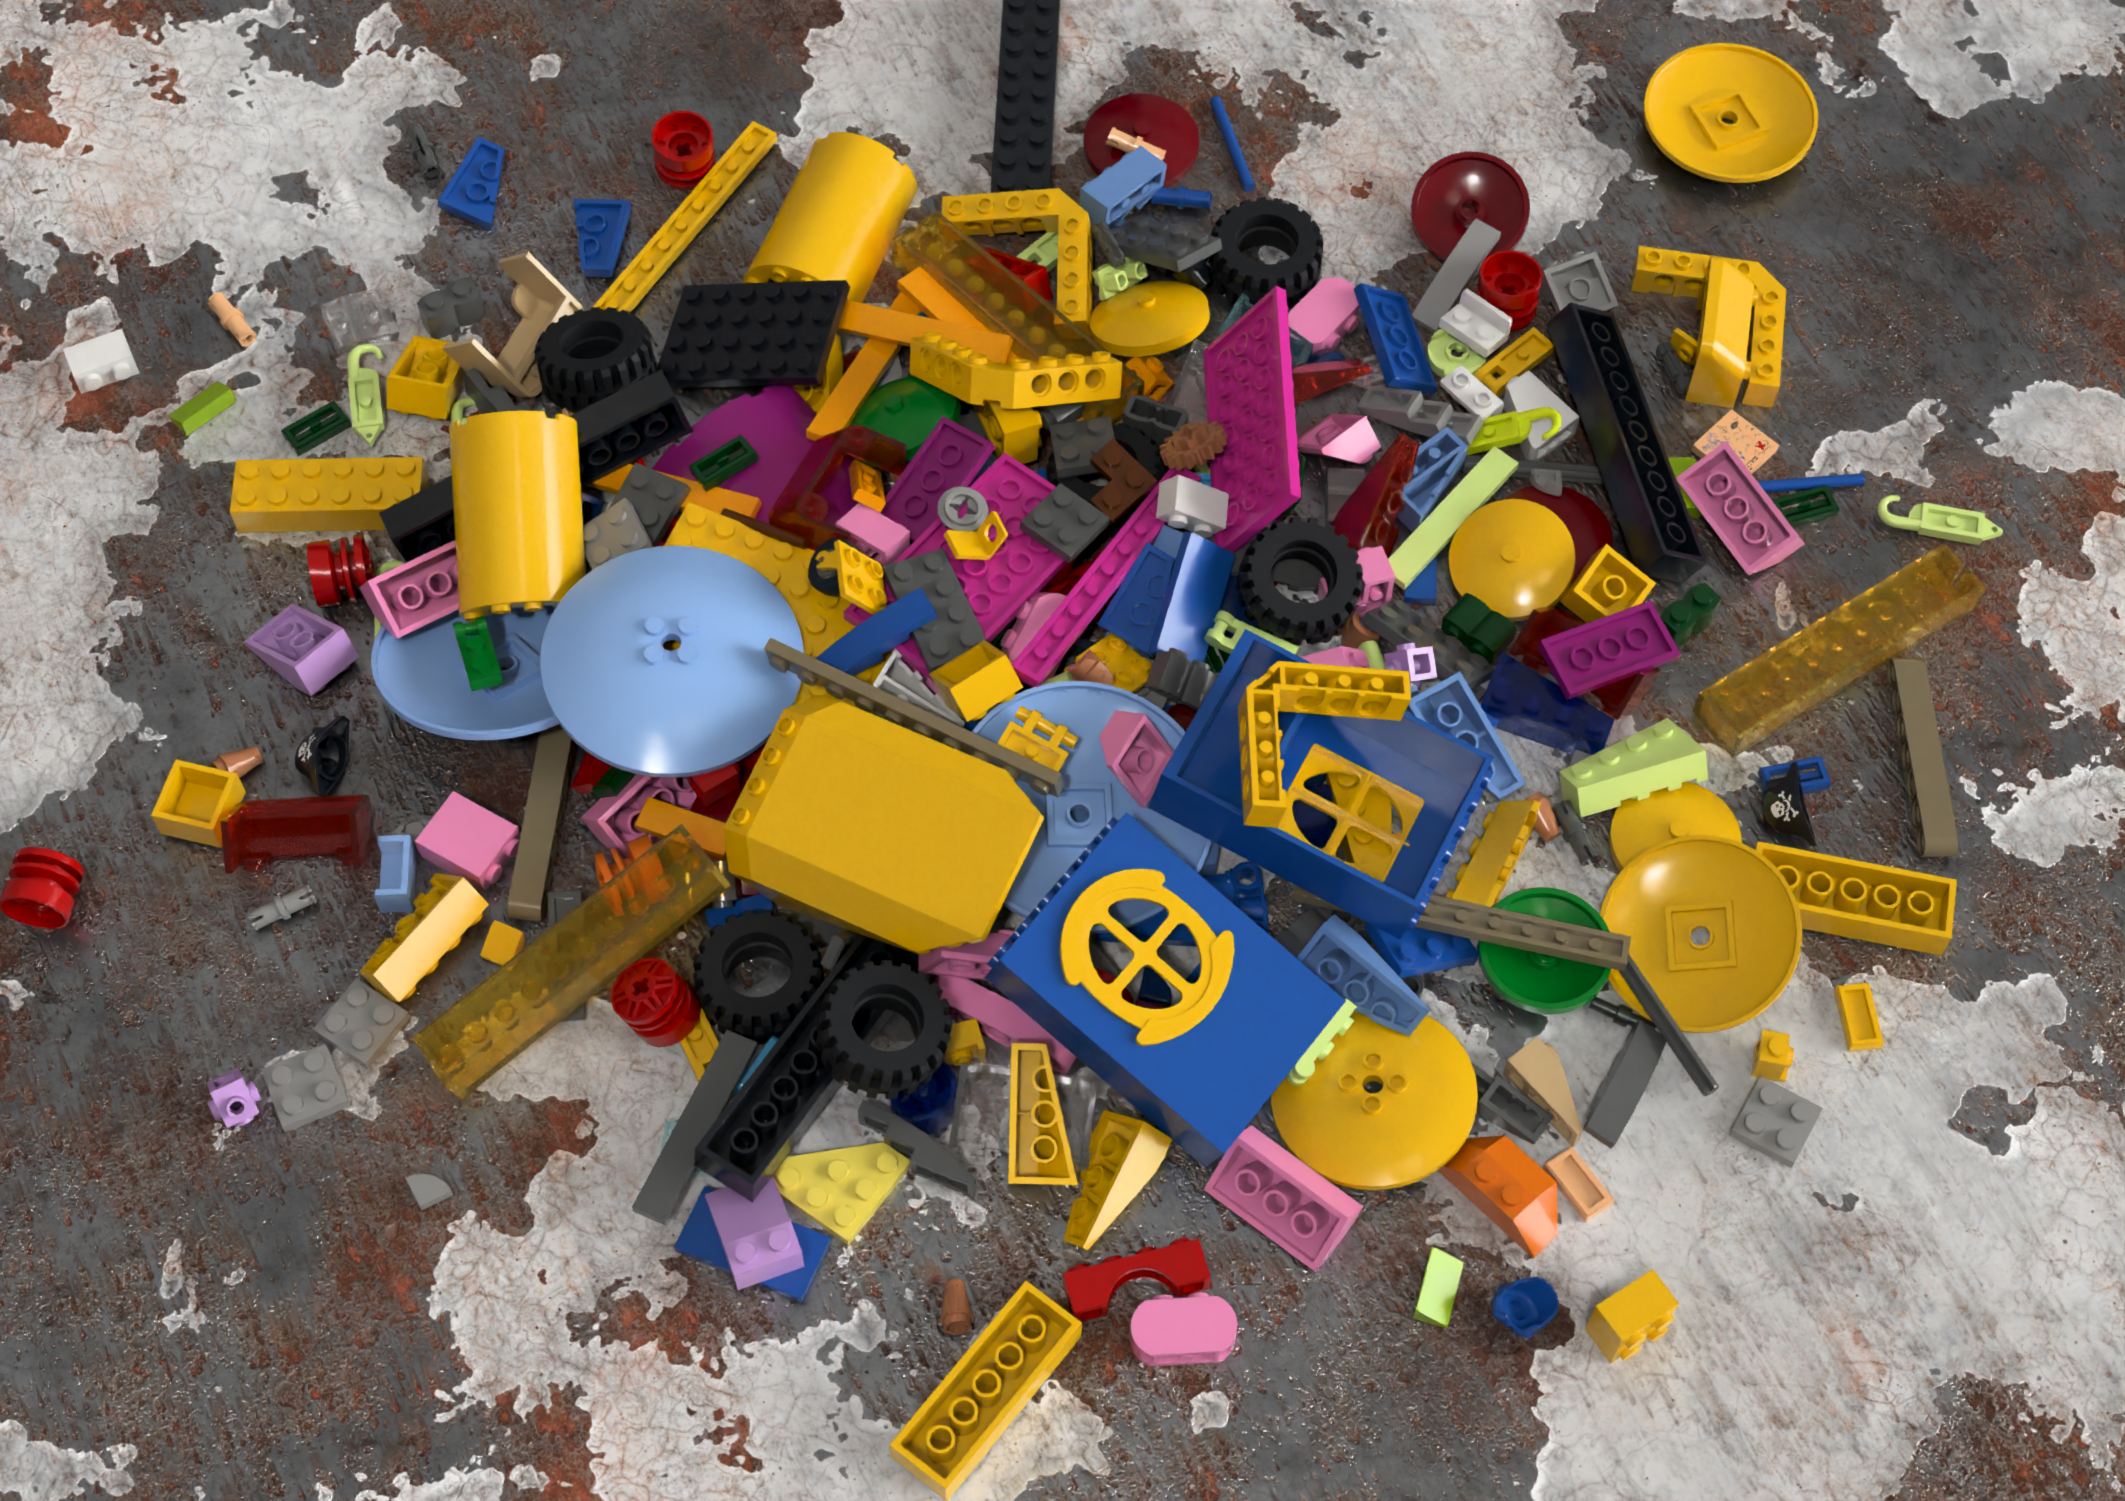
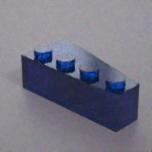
M1502 651L1481 702L1483 711L1500 721L1496 727L1497 729L1572 755L1575 749L1591 755L1605 749L1615 720L1579 697L1566 700L1559 685Z

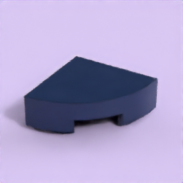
M1144 967L1138 999L1168 1008L1171 1007L1172 995L1167 983L1153 969Z

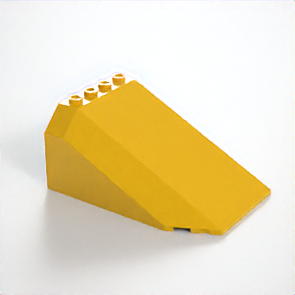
M816 695L783 709L723 830L728 872L780 907L923 955L930 953V949L946 946L950 949L960 947L964 943L973 944L986 940L1044 820V816L1031 803L1030 798L1020 789L1014 781L1015 779L1005 769L842 701Z

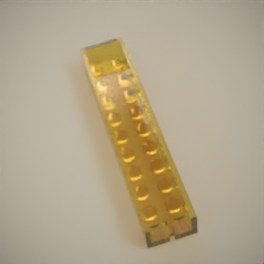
M938 211L919 221L917 229L912 226L893 238L892 264L905 275L921 267L989 331L1011 336L1013 343L1010 350L1018 358L1027 359L1031 362L1038 361L1041 356L1064 359L1066 354H1081L1085 357L1092 356L1094 351L1108 352ZM1122 363L1120 398L1084 402L1085 407L1082 417L1084 420L1111 416L1112 425H1115L1123 419V411L1130 396L1143 395L1145 382Z
M1944 543L1699 692L1692 712L1729 755L1734 758L1888 663L1890 658L1898 657L1977 608L1987 587L1969 568L1962 571L1956 586L1953 585L1963 562Z
M680 824L414 1035L412 1039L424 1057L430 1062L429 1064L443 1084L462 1100L731 886V884L686 828Z

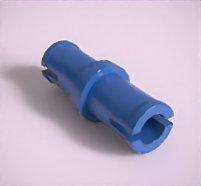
M1179 186V189L1161 187L1152 196L1151 204L1177 206L1179 210H1184L1185 207L1210 210L1212 191L1186 189V186Z

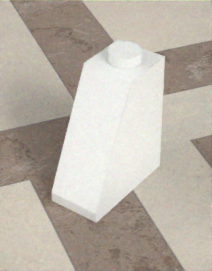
M1529 370L1520 377H1513L1506 384L1503 402L1507 413L1516 410L1519 413L1540 407H1551L1561 416V428L1554 436L1548 439H1543L1542 434L1551 429L1552 420L1546 418L1532 422L1529 436L1522 440V443H1519L1526 460L1539 461L1576 433L1580 416Z

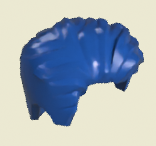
M1539 1277L1505 1282L1498 1287L1493 1297V1315L1497 1321L1511 1329L1515 1335L1532 1338L1556 1316L1559 1309L1558 1296L1553 1286L1547 1283V1280Z

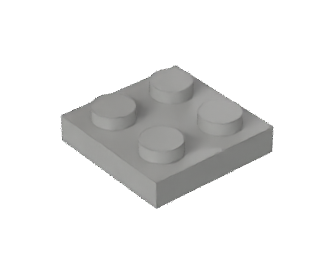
M626 497L583 526L585 556L592 570L623 554L654 547L635 509Z
M356 978L317 1023L313 1031L316 1036L366 1069H369L411 1017L408 1011Z
M327 1044L261 1069L285 1132L350 1106Z
M1760 1076L1729 1136L1792 1168L1823 1108Z

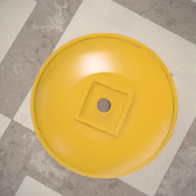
M1711 43L1681 51L1665 61L1656 70L1648 83L1644 96L1643 115L1645 124L1658 148L1669 159L1685 170L1715 181L1750 183L1773 178L1795 166L1809 151L1818 128L1816 100L1801 75L1778 57L1746 45ZM1726 118L1727 120L1734 121L1735 123L1726 124L1721 119Z
M1689 835L1677 837L1654 845L1642 852L1622 869L1615 878L1605 896L1600 911V916L1605 921L1610 932L1631 937L1629 955L1680 1030L1685 1033L1720 1032L1737 1027L1757 1017L1774 1003L1785 990L1794 974L1801 953V915L1796 898L1784 876L1774 864L1753 848L1720 836ZM1698 929H1706L1710 932V939L1704 945H1696L1691 940L1692 934ZM1611 969L1608 980L1621 999L1640 1016L1651 1020L1620 972Z
M1353 1011L1350 1017L1354 1022L1343 1036L1336 1033L1330 1040L1335 1046L1323 1061L1319 1058L1315 1059V1071L1301 1086H1293L1285 1077L1272 1093L1271 1106L1274 1122L1283 1143L1290 1153L1326 1180L1344 1187L1361 1190L1399 1188L1422 1180L1439 1170L1455 1156L1464 1144L1473 1126L1477 1111L1478 1095L1475 1072L1470 1058L1457 1038L1447 1028L1428 1015L1424 1017L1412 1034L1407 1036L1371 1021V1018ZM1375 1081L1383 1087L1377 1093H1368L1364 1090V1086L1369 1082Z

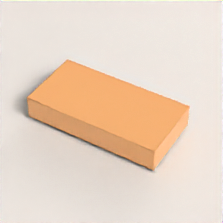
M1572 1146L1543 1165V1170L1557 1182L1558 1189L1584 1222H1587L1613 1204L1614 1199Z

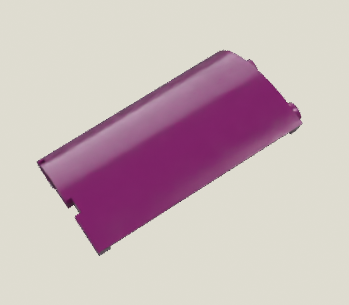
M791 385L762 388L761 394L751 397L747 393L720 406L691 427L693 430L690 433L691 435L678 447L673 443L652 467L655 471L697 481L696 477L691 474L688 466L742 434L757 453L759 461L716 487L760 498L762 505L755 519L808 537L809 544L807 548L814 551L825 541L836 538V522L859 503L852 499L849 467L855 459L840 440L835 448L806 438V430L817 414Z

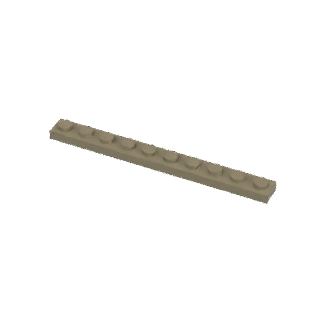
M770 638L764 647L769 664L774 669L782 673H786L788 670L796 674L807 685L815 686V684L826 688V691L837 699L843 700L845 697L854 701V704L861 710L868 713L875 711L883 715V718L899 726L903 724L916 733L935 739L942 744L1005 769L1015 779V782L1020 779L1030 784V788L1041 795L1046 796L1049 793L1058 797L1064 788L1061 773L777 640Z
M1295 885L1292 901L1346 912ZM1432 894L1424 912L1415 927L1620 971H1625L1631 937Z

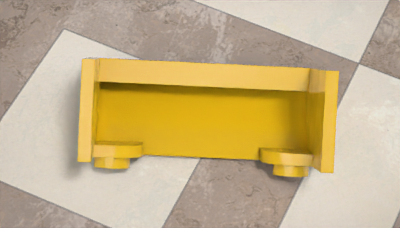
M1710 257L1695 310H1701L1702 314L1697 357L1685 395V401L1733 409L1742 379L1748 380L1751 362L1746 361L1751 309L1756 307L1759 289H1755L1754 282L1724 258Z

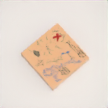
M1731 409L1693 444L1691 451L1702 459L1724 441H1727L1750 473L1753 474L1777 452L1779 444Z

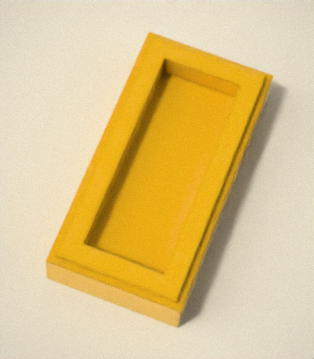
M1869 983L1837 985L1834 989V995L1848 1052L1882 1049L1884 1041Z

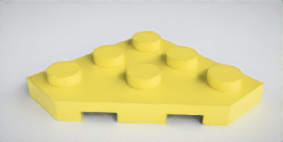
M881 1142L788 1156L775 1171L773 1178L781 1198L849 1246L910 1169V1160L889 1145Z

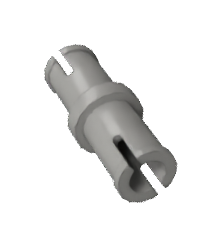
M307 883L305 886L283 896L280 894L273 896V901L247 911L249 920L264 915V918L251 923L255 931L281 918L287 920L291 918L290 914L313 903H317L315 894L301 899V896L313 891L310 884Z

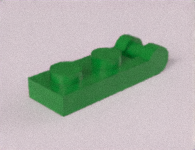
M485 616L477 617L474 622L465 624L462 621L453 623L471 691L504 684ZM479 634L478 636H472V637H469V638L466 637V636H470V635Z

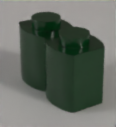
M1706 583L1692 587L1687 591L1683 600L1668 605L1660 616L1678 649L1687 644L1692 634L1704 631L1713 622L1721 597Z
M1465 593L1445 614L1441 626L1444 634L1459 639L1463 646H1466L1471 653L1483 656L1490 664L1515 639L1517 628L1505 616L1491 610L1484 602L1469 593Z

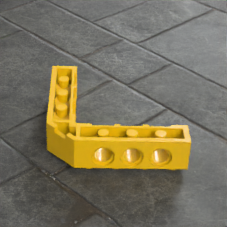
M1059 188L942 196L941 223L948 239H963L969 235L983 234L993 237L998 233L1013 232L1022 235L1027 231L1046 230L1047 233L1058 232L1057 325L1062 338L1092 337L1089 321L1093 312L1092 272L1094 236L1091 229L1092 223L1087 211Z
M1639 246L1633 266L1631 291L1672 294V297L1677 298L1679 295L1698 298L1711 255ZM1720 257L1724 258L1752 280L1755 289H1759L1756 307L1751 309V329L1748 337L1749 354L1746 360L1751 362L1749 378L1746 380L1743 388L1742 404L1772 408L1780 387L1786 289L1759 262Z
M924 332L923 337L911 338L909 374L969 404L983 406L984 402L991 401L993 403H1000V408L1019 409L1118 399L1121 394L1123 362L1111 357L1109 352L1094 351L1092 356L1085 357L1081 354H1066L1064 359L1041 356L1038 361L1030 362L1027 359L1017 358L1012 359L1010 364H997L988 360L987 355L976 354L972 352L970 347L959 346L955 340L942 338L940 333Z
M1277 661L1268 668V671L1262 677L1250 683L1246 687L1237 708L1244 825L1277 828L1287 808L1286 789H1282L1281 771L1284 767V760L1280 759L1279 742L1282 738V730H1279L1278 726L1279 711L1401 721L1411 701L1409 671Z

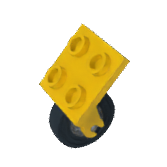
M842 538L829 539L818 547L811 558L808 568L809 581L816 590L828 596L840 595L872 615L886 607L887 597L883 582L884 572L879 562L859 552L854 544Z
M1110 633L1096 644L1086 639H1077L1064 655L1056 671L1057 675L1067 671L1072 664L1077 663L1091 650L1109 668L1108 671L1113 676L1112 686L1135 693L1145 686L1152 664L1128 646L1124 640Z

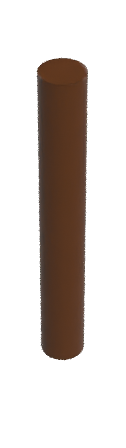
M726 508L721 512V515L739 521L745 526L778 541L786 542L804 550L809 544V538Z

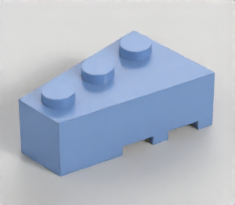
M1139 146L1131 153H1126L1112 167L1105 168L1097 178L1086 182L1080 190L1079 206L1088 212L1092 225L1103 221L1108 225L1109 230L1113 227L1126 224L1124 218L1133 208L1139 211L1152 198L1154 193L1164 185L1167 164L1144 147ZM1094 238L1093 243L1099 247L1098 241Z
M1448 427L1444 428L1380 474L1375 496L1409 530L1414 532L1438 506L1462 470L1468 446Z

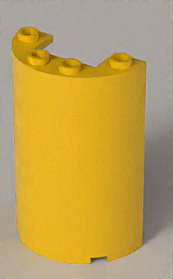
M832 132L828 133L826 138L821 139L819 137L816 139L743 279V283L771 282V279L775 282L846 280L850 286L847 300L862 303L918 190L916 178L906 163L901 165L894 159L895 152L888 147L859 134Z
M502 411L466 417L467 424L461 425V421L453 422L449 426L460 618L464 617L466 622H474L475 618L481 616L511 613V608L524 607L526 612H537L544 610L543 606L552 605L555 609L570 588L586 575L577 421L570 416L559 413L555 414V419H551L545 415L544 411Z

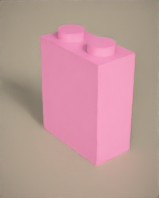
M453 791L414 842L422 858L455 876L464 877L471 885L485 892L491 883L494 884L498 881L507 861L517 855L520 832L518 826Z

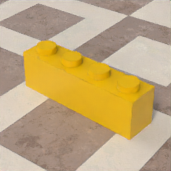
M1537 800L1504 801L1499 803L1495 813L1492 811L1488 812L1482 825V829L1486 831L1482 839L1477 836L1474 839L1469 850V855L1472 858L1469 864L1462 863L1455 879L1459 884L1455 891L1449 889L1446 898L1494 907L1497 904L1533 832L1541 802Z
M435 873L429 881L433 885L431 890L427 894L420 893L414 900L413 904L417 907L414 912L406 917H401L394 926L395 937L393 939H385L361 969L360 973L367 981L389 1000L400 1003L409 998L415 992V985L422 977L429 975L437 968L438 960L443 954L454 949L461 941L460 936L468 927L477 924L483 917L482 912L489 904L464 877Z
M1011 1043L1008 1184L1078 1185L1046 1044Z

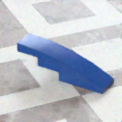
M920 587L859 624L815 659L851 676H855L883 661L882 654L910 639V632L936 619V611Z

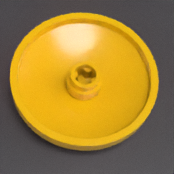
M1153 281L1130 286L1113 297L1100 302L1093 310L1089 324L1093 341L1104 351L1128 357L1152 356L1182 347L1198 337L1209 323L1210 310L1207 297L1200 289L1182 282Z
M1506 499L1495 501L1479 508L1468 516L1457 529L1449 550L1450 575L1459 596L1462 597L1465 593H1469L1484 602L1491 610L1505 616L1511 622L1528 620L1551 609L1568 590L1575 572V548L1568 528L1551 510L1528 500Z
M1686 781L1681 783L1682 788L1669 791L1666 787L1650 792V797L1639 801L1630 798L1622 800L1621 806L1617 807L1610 825V852L1614 863L1621 872L1642 852L1654 845L1677 837L1712 835L1742 843L1737 819L1724 801L1713 792L1700 785Z

